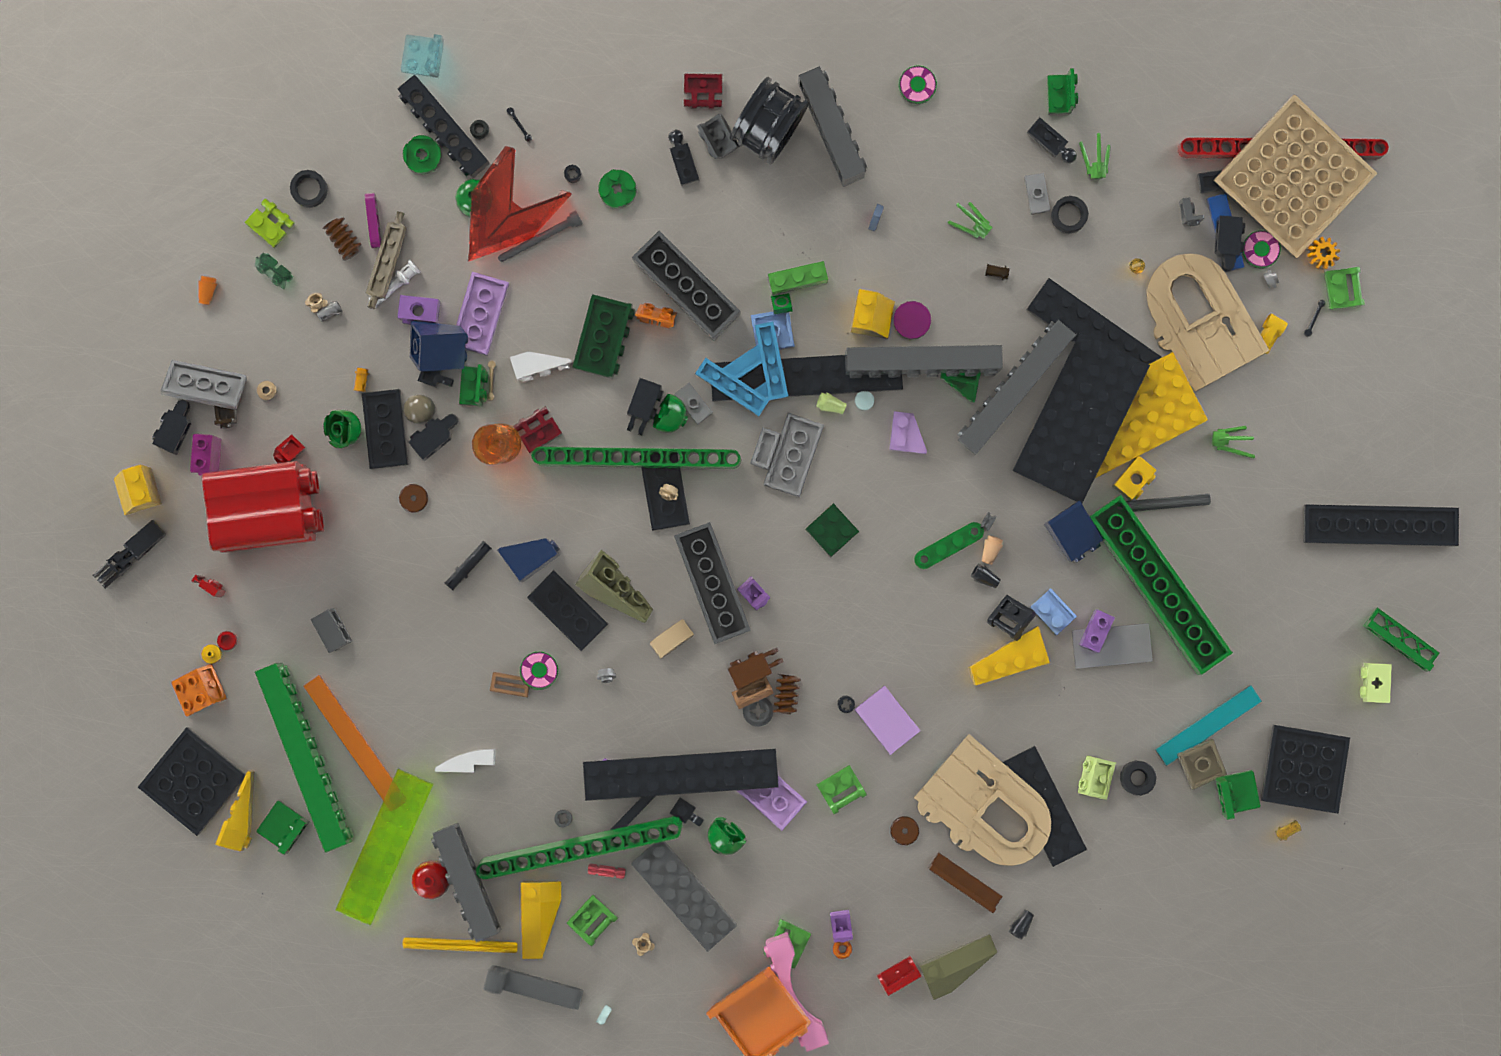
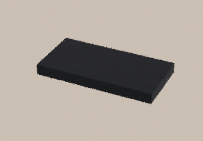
M400 389L361 393L369 468L379 469L408 465Z
M658 453L651 456V462L657 463L661 459V455ZM678 454L671 455L670 462L677 463L679 461ZM641 467L652 531L690 525L680 468ZM664 484L676 487L678 489L677 500L668 501L662 498V495L659 494L660 488Z
M554 570L527 597L580 651H583L608 625Z

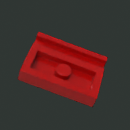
M194 575L191 580L192 582L199 583L198 586L212 596L222 598L226 591L222 589L223 585L214 579L204 580L205 576Z

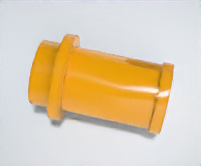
M357 368V371L354 372L356 373L354 391L366 392L367 376L370 373H368V369Z

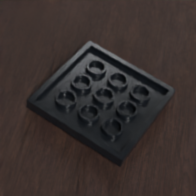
M1273 725L1261 801L1339 814L1350 737Z
M186 727L137 788L198 836L242 783L246 774L189 727Z

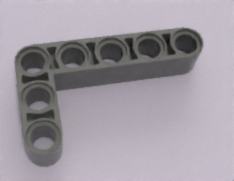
M495 965L488 970L483 990L495 994H500L505 990L575 1010L579 1009L584 991L577 987Z

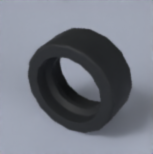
M302 170L295 174L291 180L290 193L293 199L301 206L308 208L316 207L327 196V183L316 171ZM313 178L319 183L320 191L317 197L306 200L299 195L298 185L301 180Z
M1075 196L1061 198L1052 209V223L1056 229L1063 233L1070 234L1079 231L1088 220L1087 205L1083 200ZM1069 203L1076 205L1081 212L1079 222L1072 226L1063 224L1058 215L1060 208Z

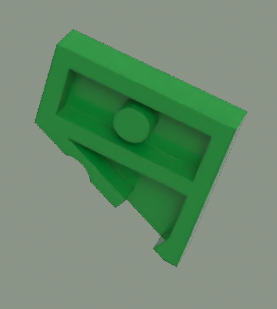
M941 373L940 378L971 403H975L981 373L977 374V376H965V373H959L955 377H947L946 373Z

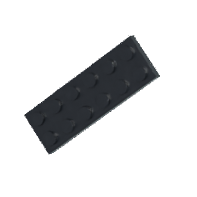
M1036 746L1003 761L1008 768L1037 791L1049 809L1051 832L1043 849L1052 867L1086 851L1087 848Z

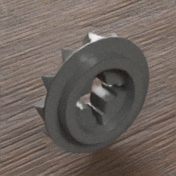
M763 698L744 707L743 716L745 720L753 726L766 725L773 717L772 703L767 698ZM758 702L760 709L767 710V712L760 713L759 720H757L756 713L750 712V710L756 709Z

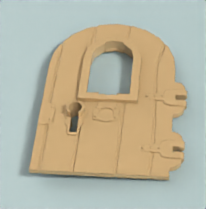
M1197 254L1177 255L1165 261L1153 273L1147 290L1148 307L1157 324L1154 328L1153 336L1155 339L1163 337L1164 340L1158 342L1159 346L1167 351L1172 350L1190 386H1192L1195 392L1270 351L1227 275L1213 260ZM1180 276L1193 278L1199 284L1213 309V312L1205 315L1203 319H1198L1190 325L1172 293L1174 281ZM1223 318L1230 320V325L1236 335H1231L1226 324L1222 323Z
M970 734L966 736L914 797L919 802L917 805L919 814L924 816L928 811L930 814L926 817V820L932 823L943 822L951 829L950 838L953 843L957 844L960 839L962 840V843L958 846L960 849L965 851L974 849L990 862L999 865L1013 866L1033 859L1042 851L1051 832L1050 812L1044 799ZM980 770L989 779H993L994 783L987 785L986 781L976 772ZM998 797L1022 816L1028 824V831L1019 842L1006 840L980 818L985 813L987 807Z

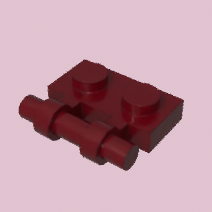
M684 74V94H692L691 99H684V107H691V109H697V107H708L709 109L722 107V100H714V94L722 95V74ZM697 94H709V100L697 99Z
M546 406L540 410L536 409L532 415L525 419L524 417L521 418L517 424L513 425L516 432L522 429L525 430L526 433L521 435L520 439L529 453H532L535 448L542 447L562 435L553 417L548 420L544 419L543 416L550 413ZM539 420L540 425L530 429L529 425Z

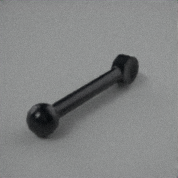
M509 107L507 114L512 116L524 134V139L531 141L532 136L526 132L514 114V109Z
M1324 300L1318 301L1319 306L1308 329L1304 331L1306 337L1312 335L1311 330L1321 308L1326 304Z

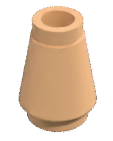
M988 535L984 543L982 562L990 565L993 564L1003 547L1002 539Z

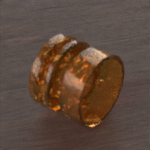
M506 423L482 426L475 432L472 439V450L475 456L487 465L508 463L518 456L521 449V438L518 431Z

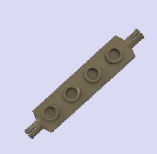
M397 211L394 222L387 223L365 292L370 296L367 306L370 309H375L378 299L386 298L407 228L402 224L405 215L403 212Z

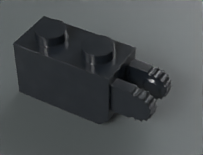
M1220 215L1216 220L1214 253L1218 257H1222L1221 264L1224 272L1234 269L1236 258L1244 251V242H1241L1242 234L1245 233L1243 217Z
M183 399L179 400L175 404L173 411L168 409V412H164L160 420L162 424L159 430L156 429L152 436V440H154L153 445L175 455L178 454L192 425L190 419L187 418L191 407L190 402Z
M449 414L442 420L432 418L425 424V429L421 432L418 430L410 436L411 440L408 443L420 458L426 461L452 439L450 430L457 425L458 418L455 414Z

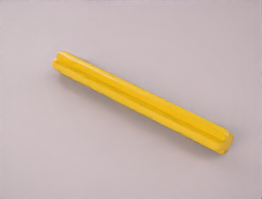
M403 938V948L501 953H517L518 951L517 942Z

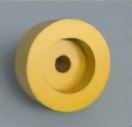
M210 644L203 648L201 656L206 663L214 664L220 661L222 651L217 645Z

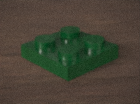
M834 503L805 529L830 557L859 532Z

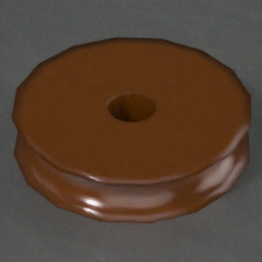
M409 484L401 490L399 502L406 511L411 513L419 512L426 507L428 494L422 486ZM412 496H416L415 501L411 500Z
M899 817L891 825V836L900 845H910L919 836L918 824L910 817ZM906 828L908 831L903 833L902 830Z

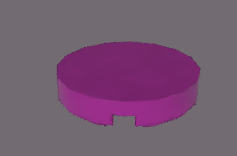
M907 301L901 304L895 311L893 324L897 333L902 337L918 339L929 330L931 314L922 303Z

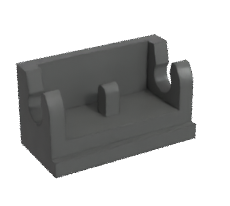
M335 608L328 609L310 619L328 653L336 651L352 642Z

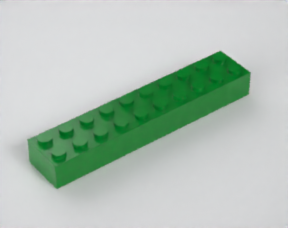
M1122 495L1117 496L1089 516L1103 538L1105 545L1197 675L1204 674L1233 653Z
M275 663L254 671L324 852H329L353 842L351 839L353 838L352 830L346 826L344 821L346 820L345 812L339 808L337 803L339 802L338 794L331 788V776L324 770L323 766L326 765L324 758L317 752L316 748L319 747L317 740L310 734L309 730L312 729L310 722L303 716L302 712L305 711L303 704L296 698L295 694H298L294 683L291 684L289 680L291 674L288 666H284L283 663Z

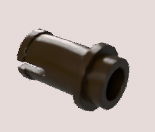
M987 264L985 276L1002 278L1004 281V279H1008L1010 268Z

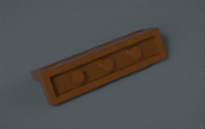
M939 852L928 867L930 871L994 914L996 911L995 907L1003 897L995 890Z

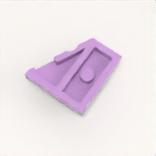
M894 411L890 450L927 453L913 413Z

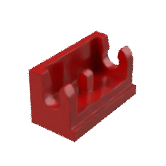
M911 956L881 972L877 977L889 996L922 977Z

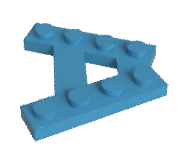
M774 322L755 325L758 345L724 368L705 358L695 375L758 417L769 401L788 397ZM762 364L765 383L756 389H752L739 380V378Z

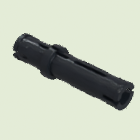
M482 541L459 567L455 568L456 571L444 583L454 591L464 578H468L470 571L492 548Z

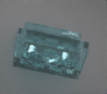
M434 34L433 38L406 35L401 72L439 78L444 45L442 35Z

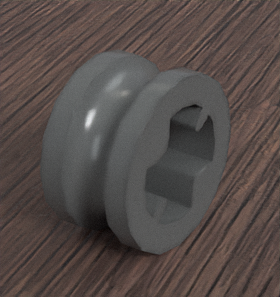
M988 512L980 527H985L986 531H989L997 516H991L990 512Z
M560 810L555 814L554 821L559 827H566L571 823L572 815L568 810ZM559 814H567L566 818L568 819V822L566 823L564 821V824L560 823V818H558Z

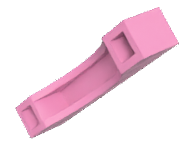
M788 932L767 939L764 951L767 958L771 957L773 964L770 965L775 975H778L781 983L811 1021L807 1028L808 1032L802 1037H798L801 1047L805 1046L808 1052L829 1044L822 1021L814 1017L802 1006L793 990L790 971L795 952Z

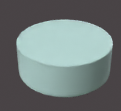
M861 391L856 395L855 404L860 410H869L874 404V397L868 391Z
M605 1005L596 1021L601 1025L605 1023L612 1010L611 1007Z

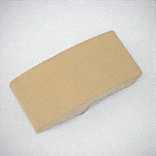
M682 619L652 640L650 645L661 659L692 638L694 634Z

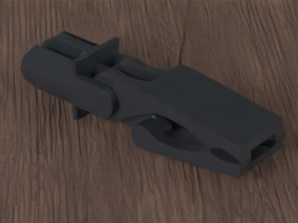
M151 520L123 545L125 547L124 550L121 552L117 551L92 576L94 578L100 576L97 579L99 583L106 581L102 585L106 589L120 575L123 576L132 566L131 563L134 559L139 561L166 536V533L154 520Z

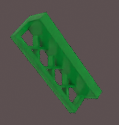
M1376 607L1363 625V627L1422 670L1430 672L1434 667L1432 663L1440 652L1378 607ZM1377 614L1384 618L1385 626H1380L1373 621ZM1396 626L1399 628L1401 637L1396 638L1389 632V627ZM1405 639H1414L1416 649H1411L1407 646ZM1427 649L1433 655L1427 660L1421 656L1420 650Z

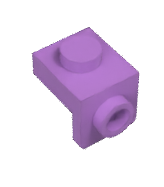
M752 577L737 589L755 610L764 607L770 599V596Z
M849 910L830 912L834 942L852 940Z

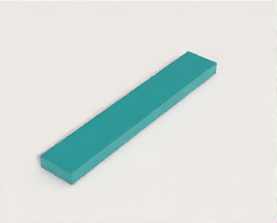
M1250 685L1155 750L1167 766L1178 758V753L1200 744L1262 702V700Z

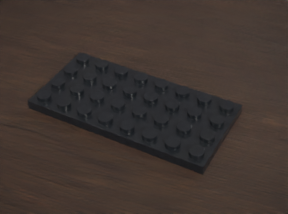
M1080 332L1012 471L1076 502L1080 501L1083 503L1150 365Z

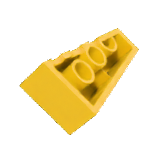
M1035 626L1022 634L1018 641L1013 640L969 666L974 685L983 684L1050 663L1039 626Z

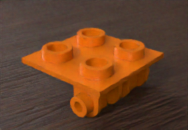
M644 303L640 304L635 316H637L636 319L640 320V322L649 324L651 319V325H653L655 320L657 321L656 326H659V322H661V327L670 329V327L674 328L677 312H673L671 308L663 307L660 309L656 308L653 304Z

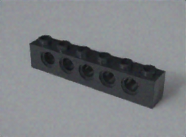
M415 74L397 88L400 93L398 97L405 105L407 103L410 104L412 114L417 119L421 117L425 122L422 124L429 133L433 131L437 136L435 138L436 142L441 148L445 146L449 150L447 155L453 162L457 160L461 164L459 169L466 177L470 175L474 178L490 165L487 158ZM415 96H423L421 102H413ZM432 109L435 111L432 117L425 116L428 110ZM440 124L447 125V129L444 132L438 131ZM453 138L459 139L457 146L450 145V141ZM466 152L472 154L471 159L468 161L462 160V156Z

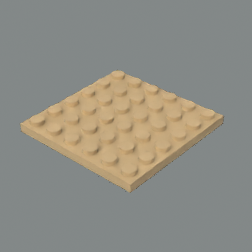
M1293 95L1213 181L1295 258H1298L1373 179L1377 172L1296 95Z

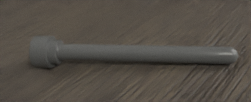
M576 210L569 213L570 216L566 220L500 254L498 260L503 262L569 226L578 227L583 224Z

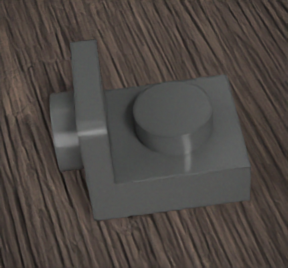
M1190 197L1179 201L1182 224L1196 226L1204 220V215L1193 216L1195 206L1191 202Z

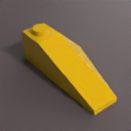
M247 771L237 793L239 800H235L230 808L231 817L224 821L215 845L240 852L245 848L248 849L252 840L250 834L255 771Z
M561 881L521 882L522 959H542L561 903Z

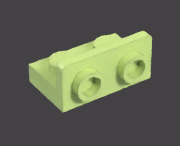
M1086 756L1083 763L1081 780L1078 785V793L1107 800L1116 762Z

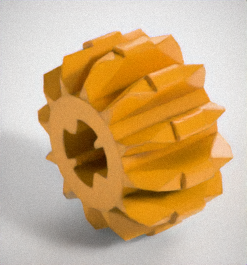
M1320 237L1319 241L1314 240L1312 242L1313 246L1308 247L1311 253H1308L1307 257H1313L1310 264L1316 262L1317 269L1323 266L1324 270L1328 269V266L1333 267L1335 265L1334 261L1340 259L1336 255L1340 252V249L1334 248L1337 246V242L1330 244L1331 238H1328L1325 242L1324 237ZM1323 249L1326 251L1325 254L1327 253L1325 257L1321 256L1323 253H1320Z

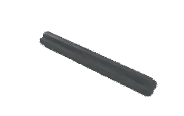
M1197 494L1126 502L1132 511L1135 512L1209 505L1211 497L1210 494Z

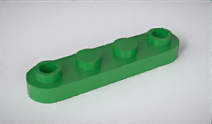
M971 522L920 550L914 557L916 566L920 569H927L975 543L983 537L984 528L980 527V523ZM972 528H976L978 530L977 535H973L971 533ZM922 556H926L928 558V561L926 563L921 562Z

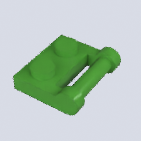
M1360 267L1325 272L1330 310L1365 305V301L1362 299L1359 279ZM1346 275H1351L1355 299L1349 301Z
M850 765L816 784L833 814L838 813L839 809L859 797L863 798L867 795ZM853 785L857 788L856 791L836 803L831 799Z
M592 895L566 924L592 947L601 933L612 922H615L618 917L597 897ZM604 913L607 917L588 935L585 931Z
M780 919L774 937L783 934L786 929L791 930L789 937L795 952L791 967L795 969L811 933Z

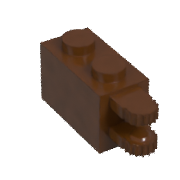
M774 648L764 654L763 652L759 654L758 651L747 655L748 659L743 662L738 659L730 663L731 667L728 668V671L737 690L772 674L770 668L784 662L781 658L768 664L765 659L767 656L776 654L779 651L778 648Z

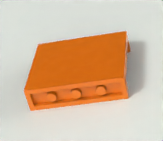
M767 967L724 997L706 1012L710 1019L714 1016L717 1018L744 1056H774L779 1052L778 1048L789 1046L794 1041V1037L798 1036L800 1038L808 1032V1026L811 1024V1021L770 967Z

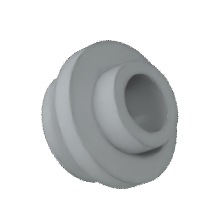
M1267 270L1268 273L1264 274L1269 288H1276V283H1279L1276 272L1271 273V270Z
M605 668L598 671L597 679L601 680L602 683H610L616 678L614 669Z

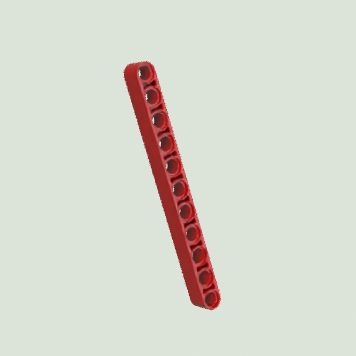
M1189 137L1179 144L1178 153L1183 158L1234 159L1241 151V144L1247 145L1252 138ZM1342 139L1362 159H1380L1389 150L1387 141L1383 139ZM1189 144L1192 147V151L1186 152L1183 145ZM1208 144L1211 147V152H1205L1202 145ZM1222 144H1227L1230 147V152H1224L1221 148ZM1360 145L1363 148V153H1358L1355 150V146ZM1379 145L1382 148V153H1377L1374 146Z

